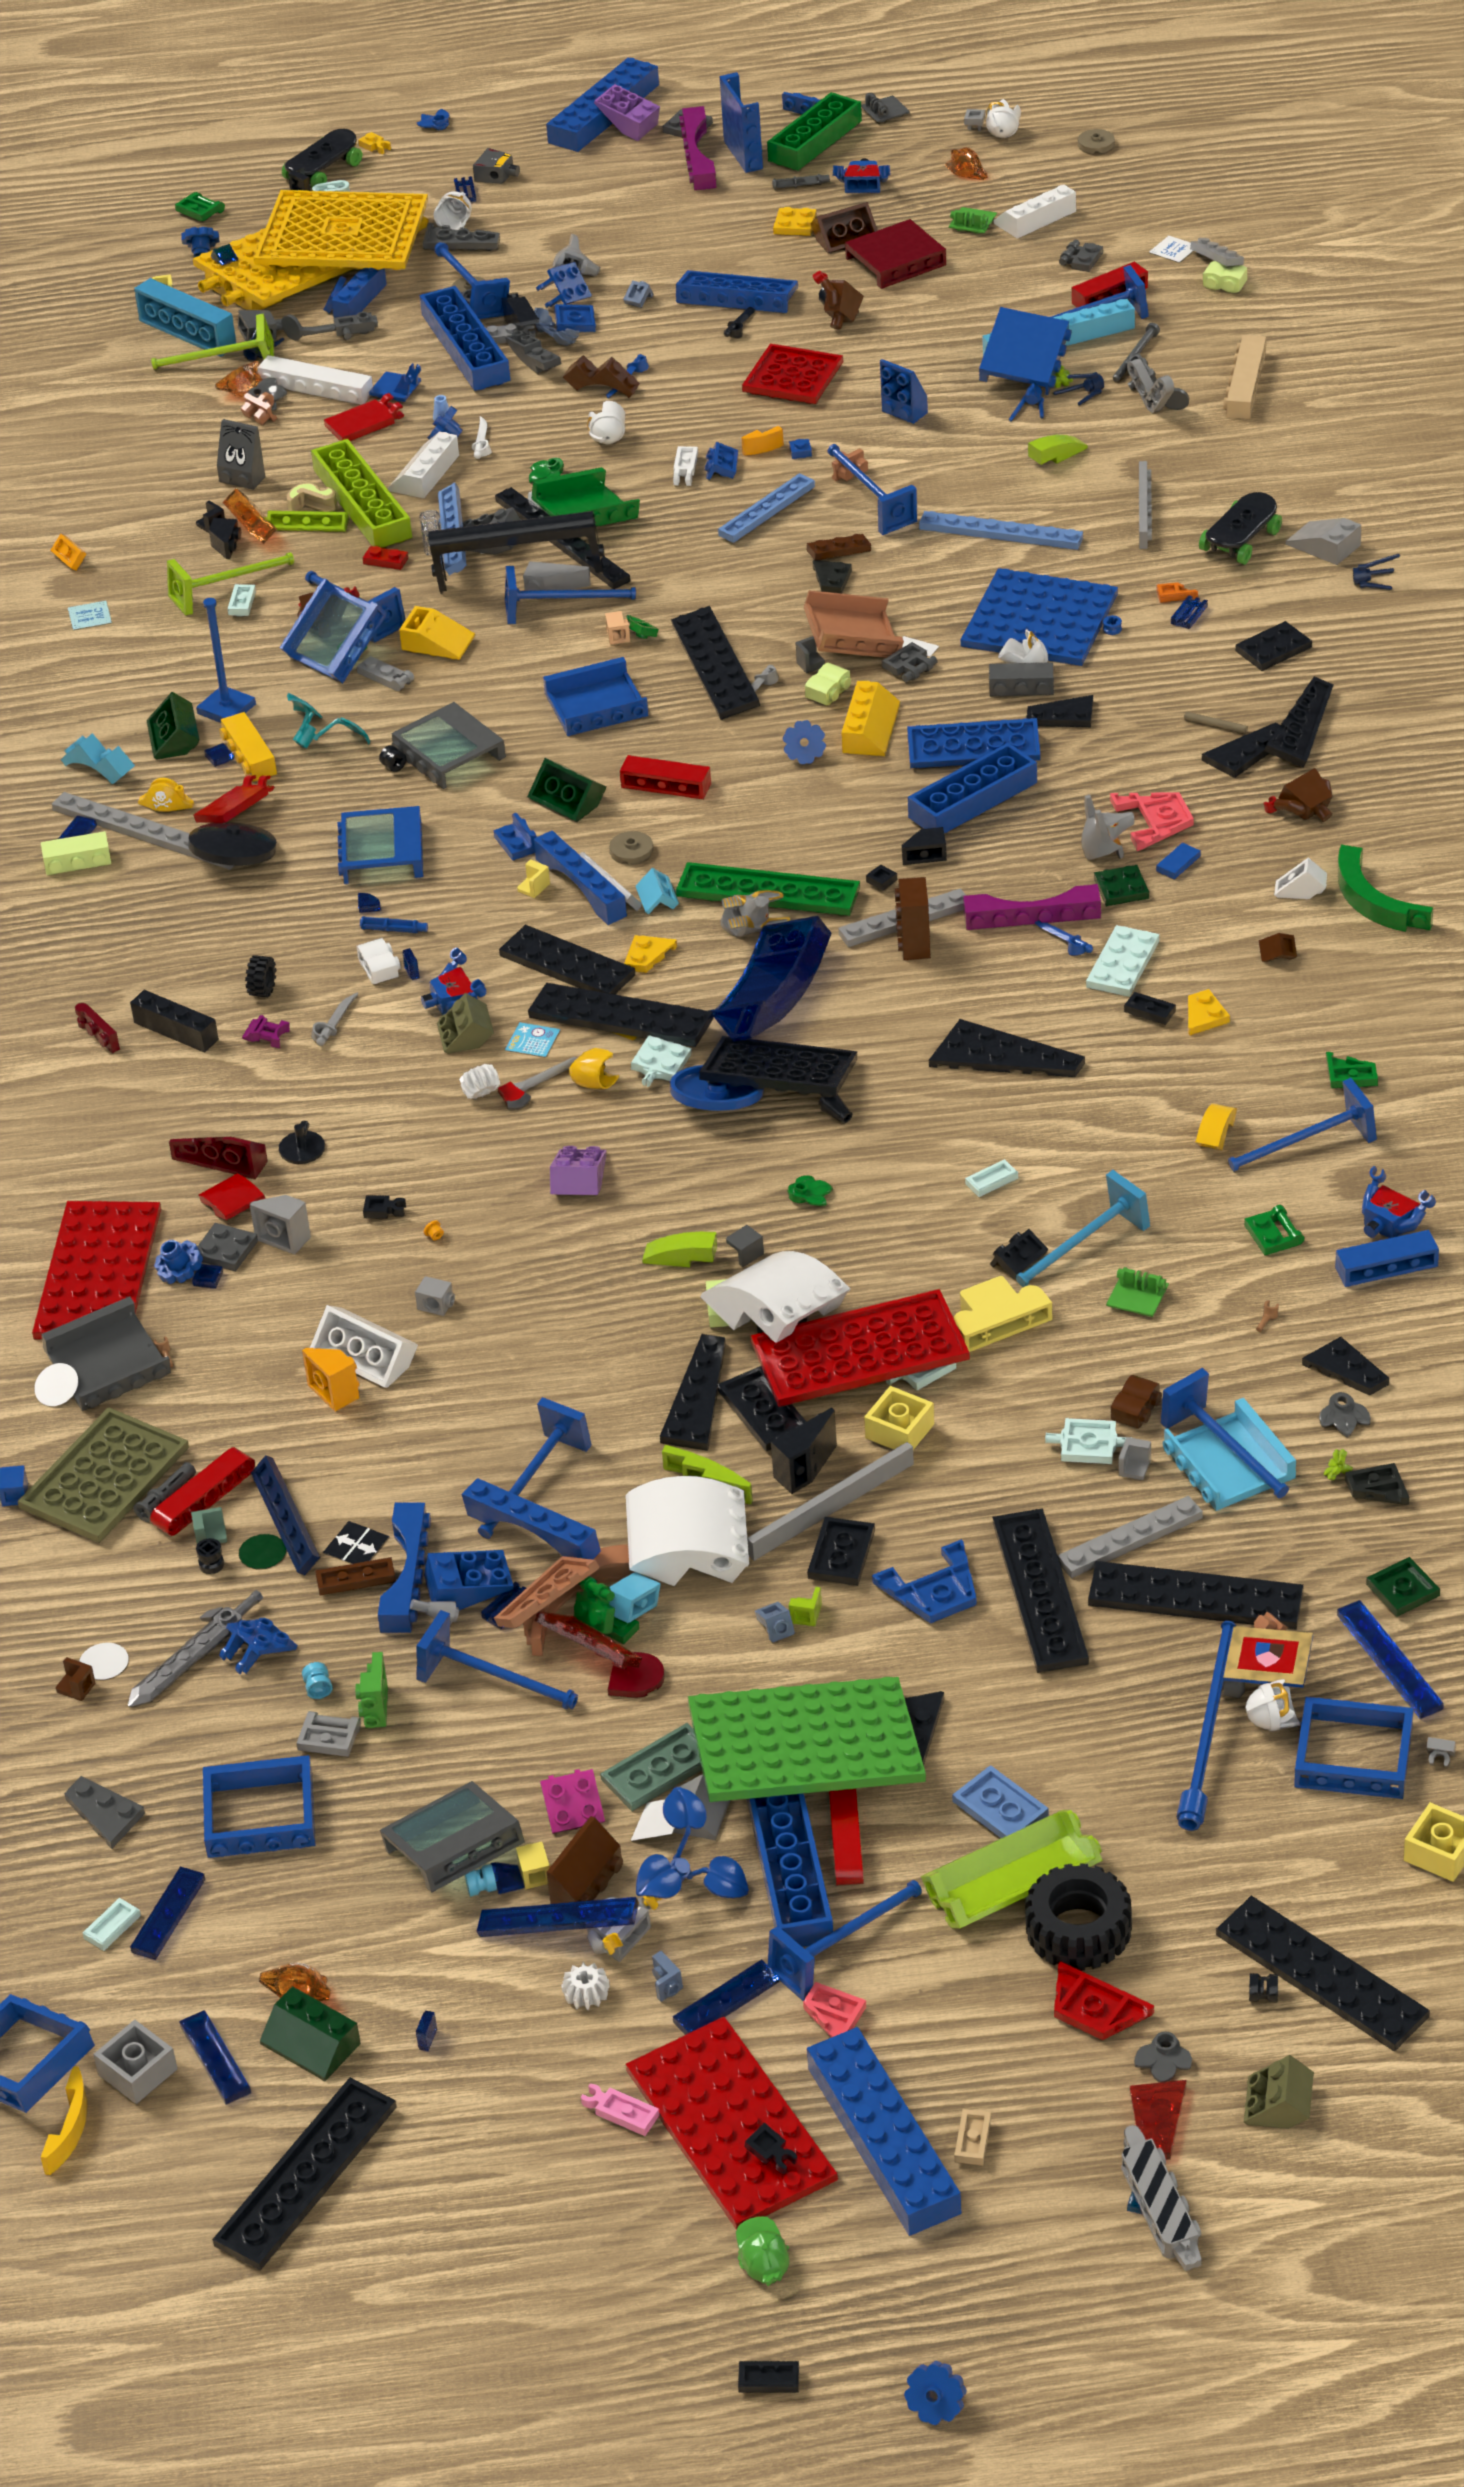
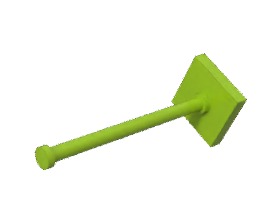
M264 313L256 315L257 337L255 340L161 359L152 358V367L156 370L161 366L255 347L260 349L264 360L268 355L274 356V339Z
M289 552L282 557L193 580L175 559L167 561L168 597L185 616L193 614L192 588L284 564L292 565L294 564V557Z

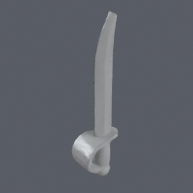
M768 665L761 674L755 675L752 687L756 691L761 684L772 685L776 683L779 679L776 668L773 665Z
M358 992L345 998L338 1005L328 1023L317 1022L313 1025L311 1037L316 1041L317 1045L323 1046L330 1035L335 1036L337 1034L336 1026L351 1003L358 997Z

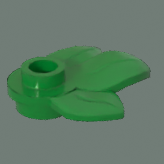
M551 458L548 461L541 460L534 463L530 467L532 472L529 475V482L533 483L534 480L561 475L564 469L562 459Z
M804 1175L798 1177L795 1183L790 1184L787 1192L789 1199L795 1203L807 1202L810 1205L825 1206L827 1201L823 1196L832 1192L833 1187L826 1181H815L813 1176Z

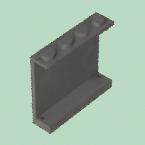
M130 1296L41 1334L43 1349L52 1364H67L76 1371L78 1386L73 1398L82 1411L95 1408L105 1401L118 1398L130 1390L141 1388L144 1384L161 1379L171 1373L170 1358L168 1356L163 1358L135 1315V1305Z

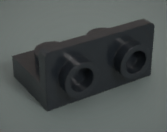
M300 166L288 173L290 190L310 191L309 177L305 175L303 167Z
M1028 1229L1022 1234L1017 1232L1008 1241L1010 1244L1006 1247L1003 1244L999 1246L992 1254L994 1258L990 1265L995 1267L997 1264H1000L1015 1279L1017 1274L1022 1273L1034 1264L1049 1249Z

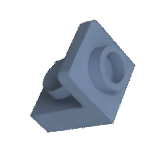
M632 280L623 300L625 304L642 308L646 298H652L654 294L648 283Z
M776 1602L755 1610L756 1618L766 1627L771 1642H776L795 1634L790 1612L781 1603Z
M659 1951L652 1956L654 1966L652 1973L657 1980L655 1982L657 1998L662 2002L683 1989L681 1971L662 1951Z

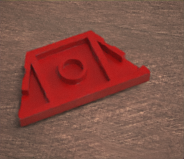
M1059 1962L1054 2004L1055 2018L1101 2040H1105L1154 2014L1153 2004L1070 1965Z

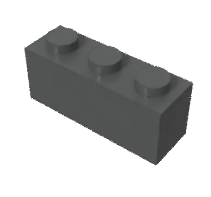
M1053 662L989 664L990 696L1054 695Z

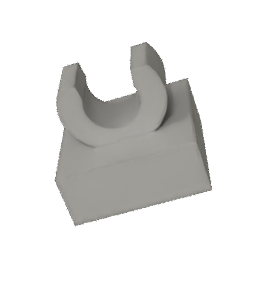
M966 110L964 125H968L969 131H971L972 125L978 126V131H981L985 119V110Z
M1428 1737L1427 1751L1431 1753L1429 1755L1430 1765L1434 1766L1435 1758L1442 1756L1445 1759L1444 1767L1448 1768L1450 1765L1449 1756L1455 1757L1456 1742Z

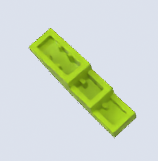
M669 1445L664 1446L662 1450L663 1469L682 1473L683 1476L709 1478L744 1490L745 1504H752L751 1483L734 1471L693 1452Z

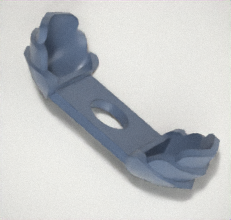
M535 308L534 312L539 318V323L534 325L538 331L546 332L554 337L559 345L568 346L575 343L579 337V330L575 331L567 328L565 331H557L554 328L555 322H552V317L549 315L548 310Z

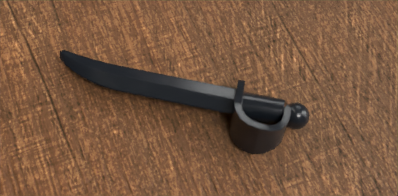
M748 307L735 321H729L727 324L728 328L723 333L724 336L741 338L743 335L742 323L755 312V309Z

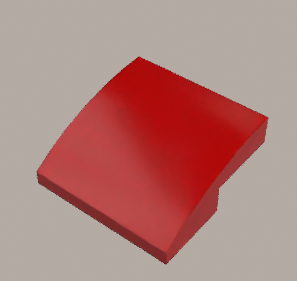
M238 1173L198 1194L201 1203L212 1207L215 1216L225 1220L250 1208V1204L253 1201L266 1199L260 1189Z

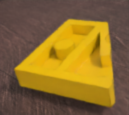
M634 935L624 964L635 968V972L647 973L656 963L665 958V953L669 949L675 950L677 948V939Z
M1209 989L1188 995L1189 1035L1230 1023V1015Z

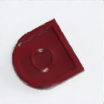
M616 1651L607 1689L608 1696L641 1698L648 1696L647 1693L655 1689L658 1690L663 1685L665 1679L662 1662L649 1653Z

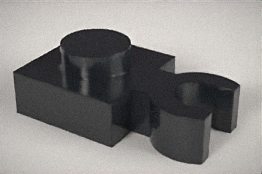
M366 1195L363 1216L364 1218L387 1219L388 1214H393L396 1217L405 1216L406 1199L396 1198L390 1200V1196Z
M765 2122L745 2141V2148L765 2165L772 2159L775 2162L776 2169L782 2174L787 2172V2166L782 2160L788 2159L793 2164L797 2163L796 2153L790 2149H783L786 2140Z

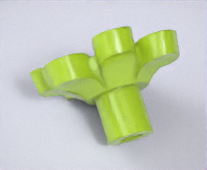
M1062 365L1060 371L1055 373V388H1060L1061 384L1068 386L1069 382H1073V379L1067 378L1070 375V371L1064 370Z
M1338 1449L1334 1450V1459H1330L1329 1467L1324 1471V1475L1328 1476L1327 1479L1333 1481L1339 1473L1345 1474V1472L1353 1470L1352 1466L1345 1463L1347 1452L1344 1449L1340 1451Z

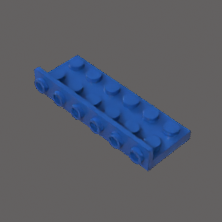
M687 270L676 283V302L737 309L753 307L758 311L787 313L788 301L798 289V281Z
M1037 718L907 726L910 769L967 765L1008 742L1033 760H1040Z

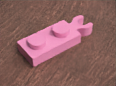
M589 2084V2093L594 2096L587 2097L583 2094L581 2096L582 2105L586 2108H595L597 2116L643 2136H646L659 2117L658 2108L612 2088L603 2093L599 2086Z

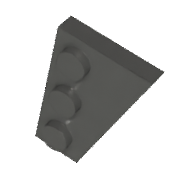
M80 1776L64 1793L66 1801L83 1819H86L93 1826V1830L106 1840L107 1845L111 1849L145 1814L143 1806L83 1776Z

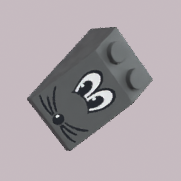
M226 419L221 421L217 457L219 482L254 490L265 478L258 426Z

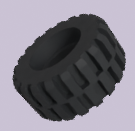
M1080 1863V1866L1065 1864L1064 1868L1058 1869V1867L1049 1870L1048 1875L1044 1873L1037 1879V1883L1030 1887L1029 1895L1025 1901L1026 1934L1028 1935L1030 1946L1035 1949V1952L1041 1958L1046 1957L1048 1963L1055 1966L1061 1961L1080 1971H1085L1087 1967L1096 1969L1101 1967V1963L1105 1962L1108 1964L1115 1959V1954L1119 1956L1125 1950V1945L1130 1941L1132 1930L1131 1898L1123 1882L1117 1881V1877L1111 1872L1105 1873L1101 1867L1095 1866L1092 1868L1084 1863ZM1084 1909L1098 1914L1100 1918L1091 1923L1076 1925L1066 1923L1058 1919L1057 1916L1069 1910Z

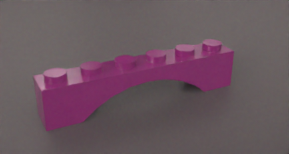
M704 106L682 108L683 116H679L687 170L689 172V182L693 183L694 190L716 188L714 162L704 156L697 148L698 142L707 133Z
M1098 884L1074 886L1058 896L1037 901H1010L988 894L963 896L966 930L1032 925L1036 921L1055 923L1101 919V898Z

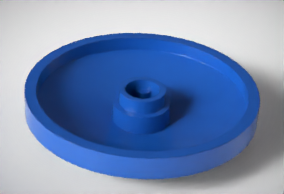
M703 1065L683 1069L677 1072L670 1081V1093L676 1101L686 1106L703 1110L724 1111L744 1108L758 1102L764 1094V1089H755L752 1086H731L729 1083L721 1082L710 1084L707 1081L699 1080V1071Z

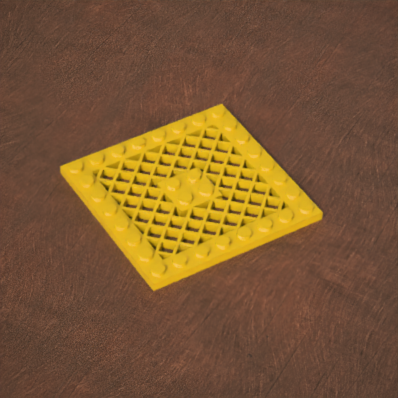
M280 190L254 256V264L264 267L279 265L280 267L298 266L301 268L317 266L318 268L336 267L338 269L354 267L355 269L373 268L375 270L391 268L393 270L405 269L428 203V194Z

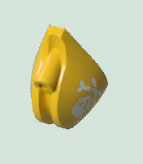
M157 778L151 783L148 792L140 796L138 804L155 811L169 812L193 808L194 801L184 793L182 785H178L169 778Z

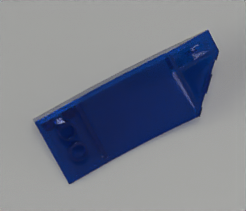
M818 915L763 926L752 956L735 987L716 1009L708 1010L713 1011V1017L733 1041L754 1038L780 1022L794 1008L806 992L819 968L832 934Z

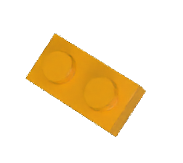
M61 533L50 550L66 565L76 571L87 554Z

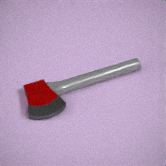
M572 1057L519 1083H512L510 1081L498 1087V1093L505 1101L508 1110L523 1108L531 1100V1096L525 1092L526 1090L569 1070V1067L577 1058Z

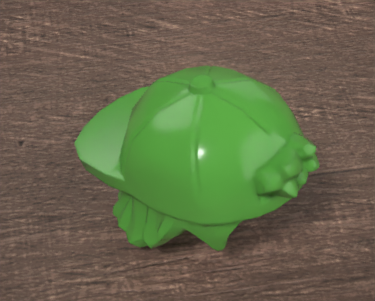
M760 2216L744 2221L738 2226L736 2231L739 2248L737 2259L739 2260L740 2268L746 2270L752 2279L766 2283L767 2286L776 2281H781L790 2263L789 2246L785 2244V2240L781 2237L775 2222L768 2217Z

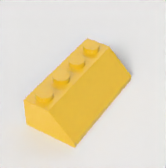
M857 681L841 732L842 753L873 756L886 755L899 711L900 701L879 682Z

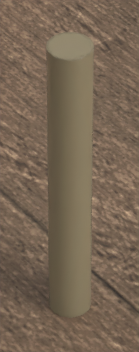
M1186 711L1184 715V720L1246 734L1248 730L1246 725Z

